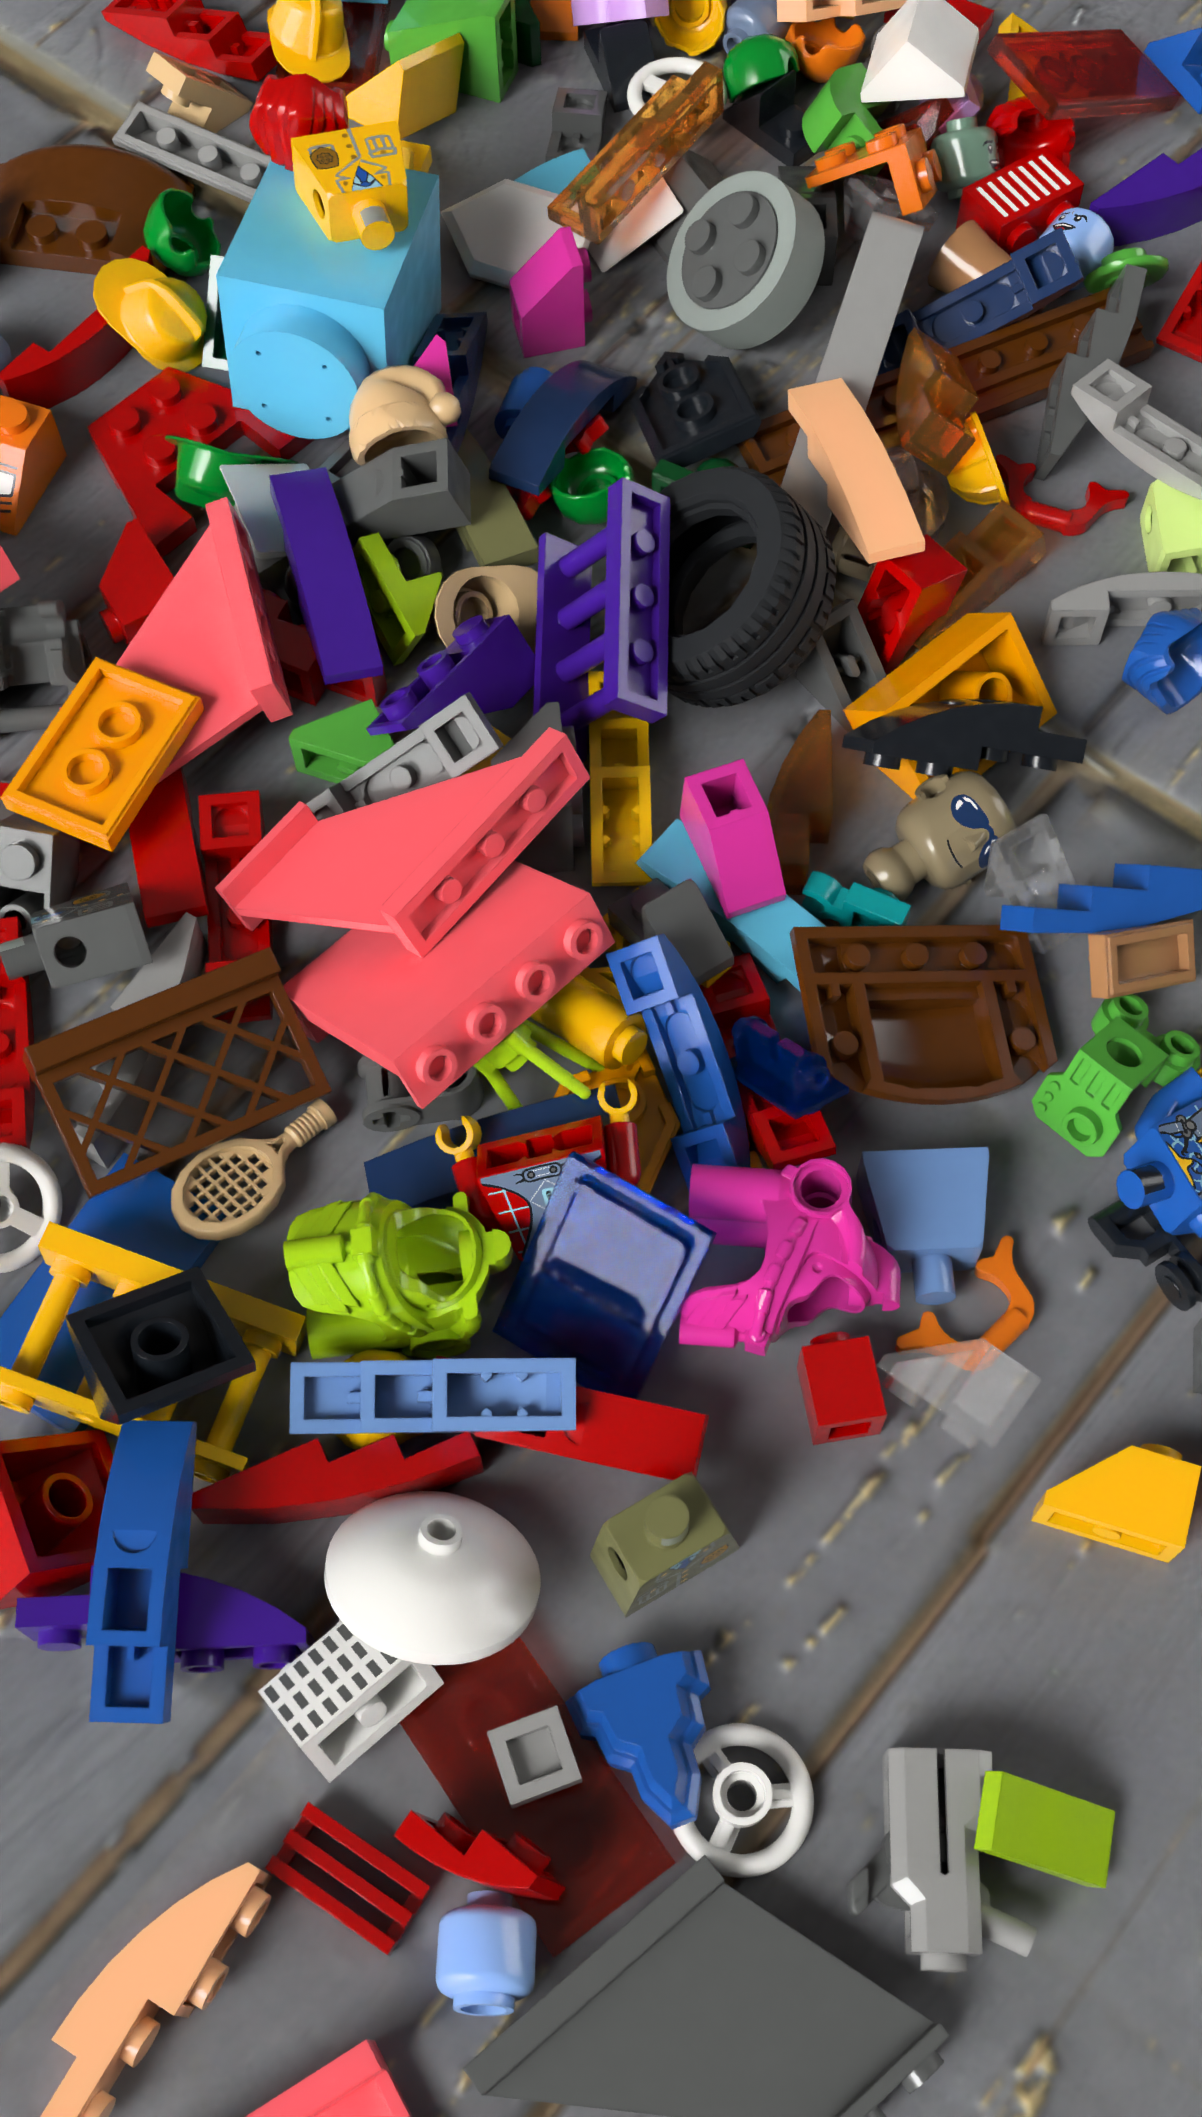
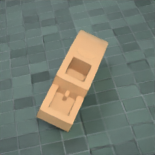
M247 1862L210 1880L176 1902L152 1921L107 1964L78 1999L51 2039L75 2055L76 2059L40 2117H109L116 2102V2098L110 2095L109 2091L124 2066L128 2064L132 2068L136 2067L150 2049L161 2025L153 2019L159 2008H163L173 2016L189 2018L195 2006L205 2010L213 2001L229 1972V1967L222 1963L238 1934L247 1938L254 1931L269 1906L271 1895L264 1890L272 1878L271 1875Z

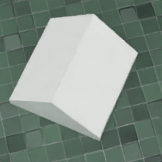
M907 0L877 34L860 93L861 103L965 97L979 40L978 27L946 0Z

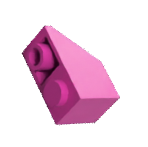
M570 226L559 228L509 280L512 322L524 358L585 346V323L592 322L593 314L587 289H584V283L591 282L592 272L587 249L585 247L577 248Z
M744 759L685 777L680 818L726 918L729 919L785 900L786 890L769 812Z

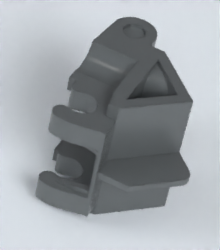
M60 600L40 601L38 605L0 608V691L5 690L9 686L50 682L51 686L66 685L70 696L91 665V652L79 619L67 620L64 602ZM63 704L0 710V733L47 729Z

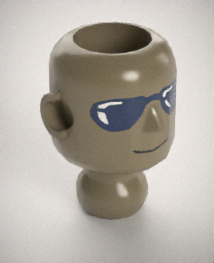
M961 771L950 776L945 774L929 778L915 790L917 798L903 807L897 816L895 831L899 842L890 848L880 847L870 852L863 863V869L873 888L885 889L893 893L900 901L908 898L913 891L914 885L922 879H925L933 887L944 890L955 889L963 884L969 886L972 883L971 879L992 867L994 863L1010 852L1017 837L1016 824L1002 797L987 779L979 773Z

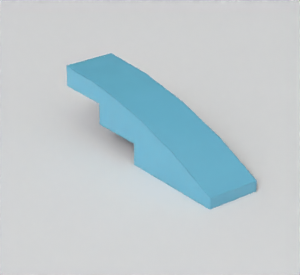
M676 819L637 860L636 864L651 879L658 878L669 889L687 879H692L703 895L725 940L729 943L733 942L745 954L750 953L753 962L776 984L786 978L800 991L789 933L793 927L826 926L787 894L783 901L727 919L683 822Z

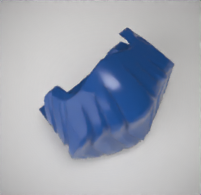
M1198 608L1160 611L1153 614L1147 622L1141 637L1129 654L1123 671L1122 681L1137 690L1166 715L1182 708L1202 692V611Z

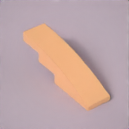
M838 378L788 389V410L807 435L808 458L827 484V505L868 564L925 551L924 536L898 474L865 411L844 380Z

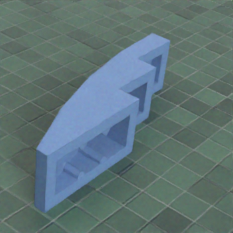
M459 1358L361 1362H291L289 1434L576 1430V1358Z

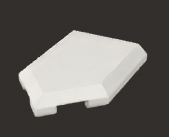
M504 179L440 213L470 277L510 289L509 280L559 228L570 226L577 248L585 247L588 249L603 210L601 206Z

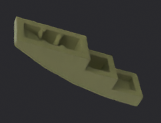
M466 428L458 455L470 473L471 525L456 527L467 552H473L480 567L500 565L526 567L538 563L539 547L505 484L489 479L491 461Z

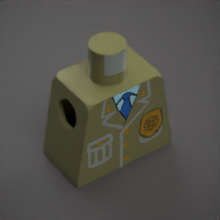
M689 1472L608 1519L600 1529L590 1553V1558L626 1618L739 1550L740 1546L694 1474ZM618 1556L621 1558V1560H622V1562H623V1564H624V1566H625L626 1572H625V1570L623 1569V1567L621 1566V1564H620V1562H619V1560H618V1558H617Z

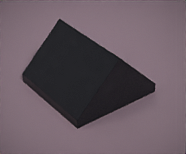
M199 1266L65 1316L68 1330L99 1417L102 1420L117 1425L124 1424L256 1371L254 1358Z

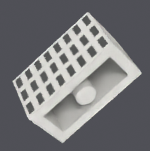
M339 1620L331 1630L298 1658L294 1659L292 1663L286 1664L258 1692L298 1746L330 1783L441 1687L444 1682L432 1665L405 1661L378 1651L355 1636Z

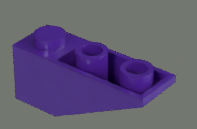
M477 615L460 624L452 633L455 640L445 650L434 653L426 658L417 667L419 676L409 686L396 690L380 704L383 712L366 728L370 736L419 728V725L468 692L472 694L484 714L512 708L534 685L535 654L511 616L504 615L484 619L482 615Z

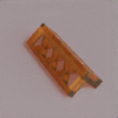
M705 61L687 81L673 74L547 207L549 219L563 227L570 226L572 232L599 245L724 112L722 69ZM577 202L579 213L571 210Z

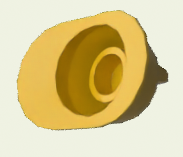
M277 0L276 4L268 9L267 23L272 50L276 60L287 72L292 75L306 73L322 83H331L344 76L350 66V50L344 27L343 4L341 0Z
M133 258L114 259L101 267L94 279L93 298L98 312L143 358L157 369L164 370L169 366L186 373L202 363L207 314L204 302L194 288L184 281L167 277L147 262Z

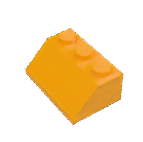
M1011 612L967 613L843 709L853 730L870 720L898 709L947 699H989L1043 706L1039 728L1057 714V710ZM901 759L900 770L877 767L913 800L917 798L915 795L917 787L929 778L934 777L915 773L917 761L910 759ZM980 759L978 771L953 767L952 774L961 771H972L982 775L997 761Z

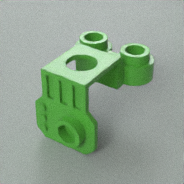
M1135 994L1104 999L1091 1020V1027L1095 1036L1079 1049L1065 1072H1050L1031 1100L1036 1117L1087 1157H1103L1123 1130L1118 1112L1131 1093L1140 1084L1146 1088L1154 1081L1164 1087L1191 1066L1195 1071L1200 1066V1046L1193 1037L1178 1030H1172L1155 1037L1146 1030L1149 1025V1009L1147 1004Z

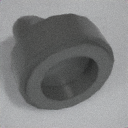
M414 534L397 537L387 546L389 552L398 560L401 573L406 581L441 572L443 574L442 579L444 578V569L441 565L438 549L425 536Z

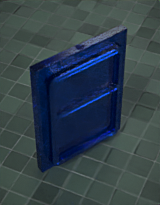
M573 1151L566 1159L492 1331L536 1358H576V1382L588 1389L638 1399L717 1233L679 1212L676 1208L667 1205L620 1178L615 1173L606 1170Z

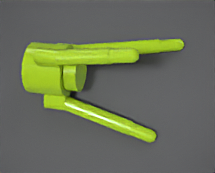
M527 1019L473 1065L486 1076L508 1110L520 1108L523 1105L498 1069L506 1067L510 1072H514L521 1068L528 1060L581 1099L586 1100L591 1096V1090L539 1050L536 1047L537 1043L535 1041L586 1069L595 1072L605 1069L603 1065L570 1043Z

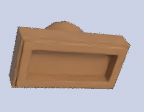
M1175 918L1145 926L1088 934V960L1090 963L1092 998L1110 999L1196 981L1193 919Z

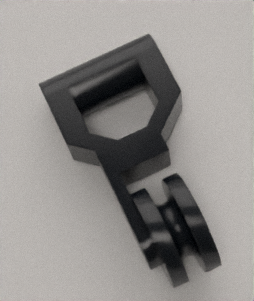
M1119 1199L1088 1218L1091 1231L1113 1257L1138 1259L1147 1267L1166 1254L1171 1256L1170 1261H1163L1155 1267V1276L1162 1292L1175 1307L1181 1311H1188L1196 1305V1302H1202V1266L1175 1235H1171L1163 1230L1149 1205L1139 1209H1130ZM1143 1217L1155 1231V1233L1147 1238L1137 1240L1126 1238L1120 1230Z

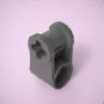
M363 1056L358 1061V1075L366 1082L368 1104L362 1111L363 1125L373 1131L393 1132L415 1125L461 1120V1116L473 1115L483 1102L484 1088L479 1070L474 1066L462 1075L466 1078L459 1086L447 1088L424 1109H421L416 1105L399 1076L389 1070L382 1071L384 1069L383 1066L366 1056Z

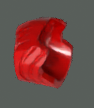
M306 73L294 74L278 79L277 75L268 74L258 92L250 115L249 126L254 140L266 155H271L272 162L285 166L286 170L293 171L291 138L349 128L348 104L344 90L337 87L330 89L318 79Z
M1037 91L1027 93L1025 96L1007 101L994 108L987 120L986 126L993 128L997 133L1000 169L1045 146L1069 168L1070 152L1076 142L1073 109Z

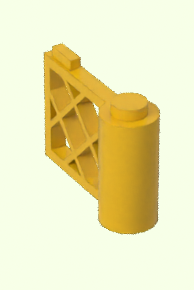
M608 913L605 914L603 919L615 940V943L605 952H614L630 946L631 944L609 924ZM587 966L530 1016L610 1070L634 1063L643 1053L648 1041L647 1027L641 1011L627 1016L610 967L589 968ZM732 966L717 974L716 976L712 977L711 979L707 980L706 982L702 983L701 985H703L706 988L710 987Z

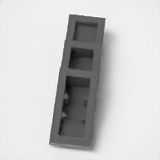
M1129 264L1125 265L1108 292L1105 310L1097 308L1079 335L1076 354L1067 352L1051 377L1035 465V479L1045 480L1088 421L1087 416L1071 395L1073 384L1106 359H1110L1119 365L1136 320L1147 269Z

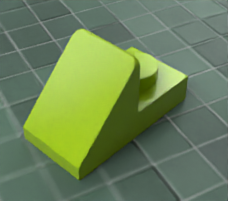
M378 532L360 537L352 550L374 631L393 665H397L405 661L425 634L443 574L437 572L406 581L401 573L398 560L389 552Z

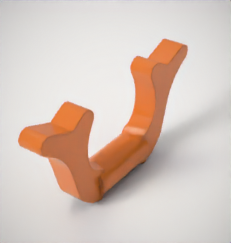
M1008 1235L1003 1236L994 1256L978 1260L975 1266V1276L996 1285L1002 1290L1009 1301L1006 1312L982 1336L971 1342L962 1343L956 1341L942 1330L935 1314L927 1311L922 1314L918 1329L897 1338L896 1352L900 1355L917 1352L928 1353L940 1357L964 1370H983L991 1366L1024 1331L1028 1330L1034 1316V1300L1015 1270L1012 1259L1013 1238Z

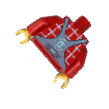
M628 1079V1089L631 1097L628 1104L622 1108H613L607 1104L604 1098L605 1081L600 1085L597 1095L599 1105L604 1112L609 1114L610 1124L604 1126V1128L601 1115L480 1144L482 1132L478 1122L470 1116H461L462 1125L466 1129L467 1137L465 1142L458 1147L452 1142L447 1125L440 1124L435 1133L436 1143L445 1153L453 1154L456 1163L452 1165L451 1169L458 1191L464 1192L470 1198L469 1213L480 1221L486 1232H491L492 1229L504 1231L509 1236L512 1248L519 1260L532 1263L553 1258L559 1278L567 1281L582 1279L595 1270L596 1263L591 1248L607 1245L613 1240L612 1221L619 1219L627 1213L641 1176L637 1125L630 1122L629 1112L633 1110L637 1103L638 1094L636 1086L631 1080ZM476 1148H477V1157H475L474 1151H473V1150H475Z

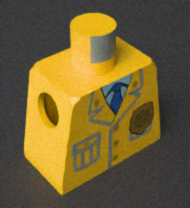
M397 121L291 138L295 189L328 240L338 243L361 239L362 244L367 249L381 250L391 244L395 232L404 231L408 227L407 178Z

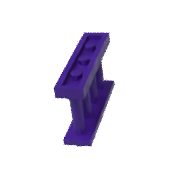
M624 477L608 487L607 526L581 545H576L546 532L539 537L533 716L546 703L559 702L562 726H574L576 752L582 763L587 760L588 725L607 713L615 710L649 723H654L667 716L670 497ZM606 556V579L591 589L592 565ZM605 609V633L590 642L591 617ZM604 662L603 688L589 696L588 671Z

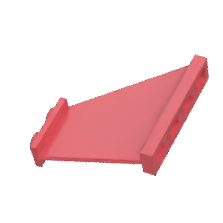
M227 497L205 504L210 525L116 663L118 666L201 697L205 710L158 783L261 711H264L271 723L293 715L248 531Z
M549 727L521 757L318 821L307 804L299 801L215 889L243 925L251 931L264 919L393 933L397 935L408 951L424 958L590 779V776L567 734Z

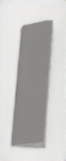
M140 101L137 102L112 138L114 145L247 202H251L271 160V156Z

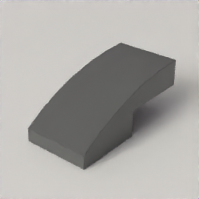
M558 87L552 110V133L546 153V162L566 153L584 148L596 172L598 171L608 91Z

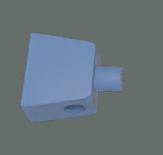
M988 1147L862 1151L856 1174V1183L872 1241L884 1247L895 1257L901 1273L913 1272L915 1300L919 1304L940 1305L955 1300L956 1291L953 1271L975 1268L984 1242L989 1165Z

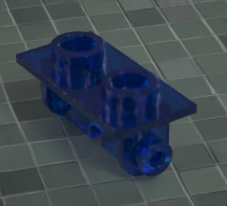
M758 1016L743 1017L734 1023L732 1037L734 1038L736 1056L730 1058L736 1080L794 1119L815 1113L824 1105L849 1093L848 1086L830 1076V1071L827 1068V1062L824 1057L816 1052L807 1051L788 1038L780 1041L779 1033L769 1027L762 1018Z

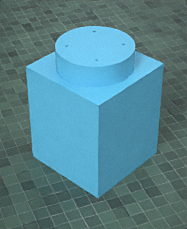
M270 160L216 274L233 407L249 410L265 424L291 436L305 439L331 438L346 430L350 431V405L363 379L374 371L388 366H414L413 355L433 318L441 311L439 175L405 168L408 195V227L404 231L395 232L393 241L386 248L370 250L362 244L361 239L338 243L328 240L298 195L294 184V172L286 170L285 166L278 165Z

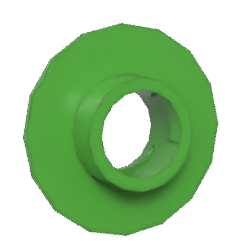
M1143 248L1122 249L1104 257L1101 261V267L1089 273L1083 283L1087 292L1092 294L1112 287L1125 265L1129 264L1147 269L1143 286L1145 288L1164 277L1169 270L1168 259L1160 255H1147L1146 250Z

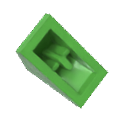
M372 699L294 728L288 739L297 772L338 784L395 745L389 733L370 736L366 730L379 716Z

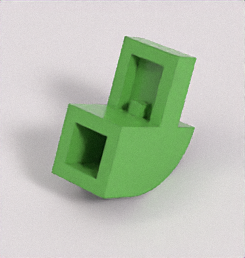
M861 62L837 69L805 111L802 118V129L805 139L814 154L850 141H854L857 150L865 147V142L873 139L874 134L882 130L876 121L891 101L861 103L860 93L867 69ZM887 162L846 177L856 190L867 187Z

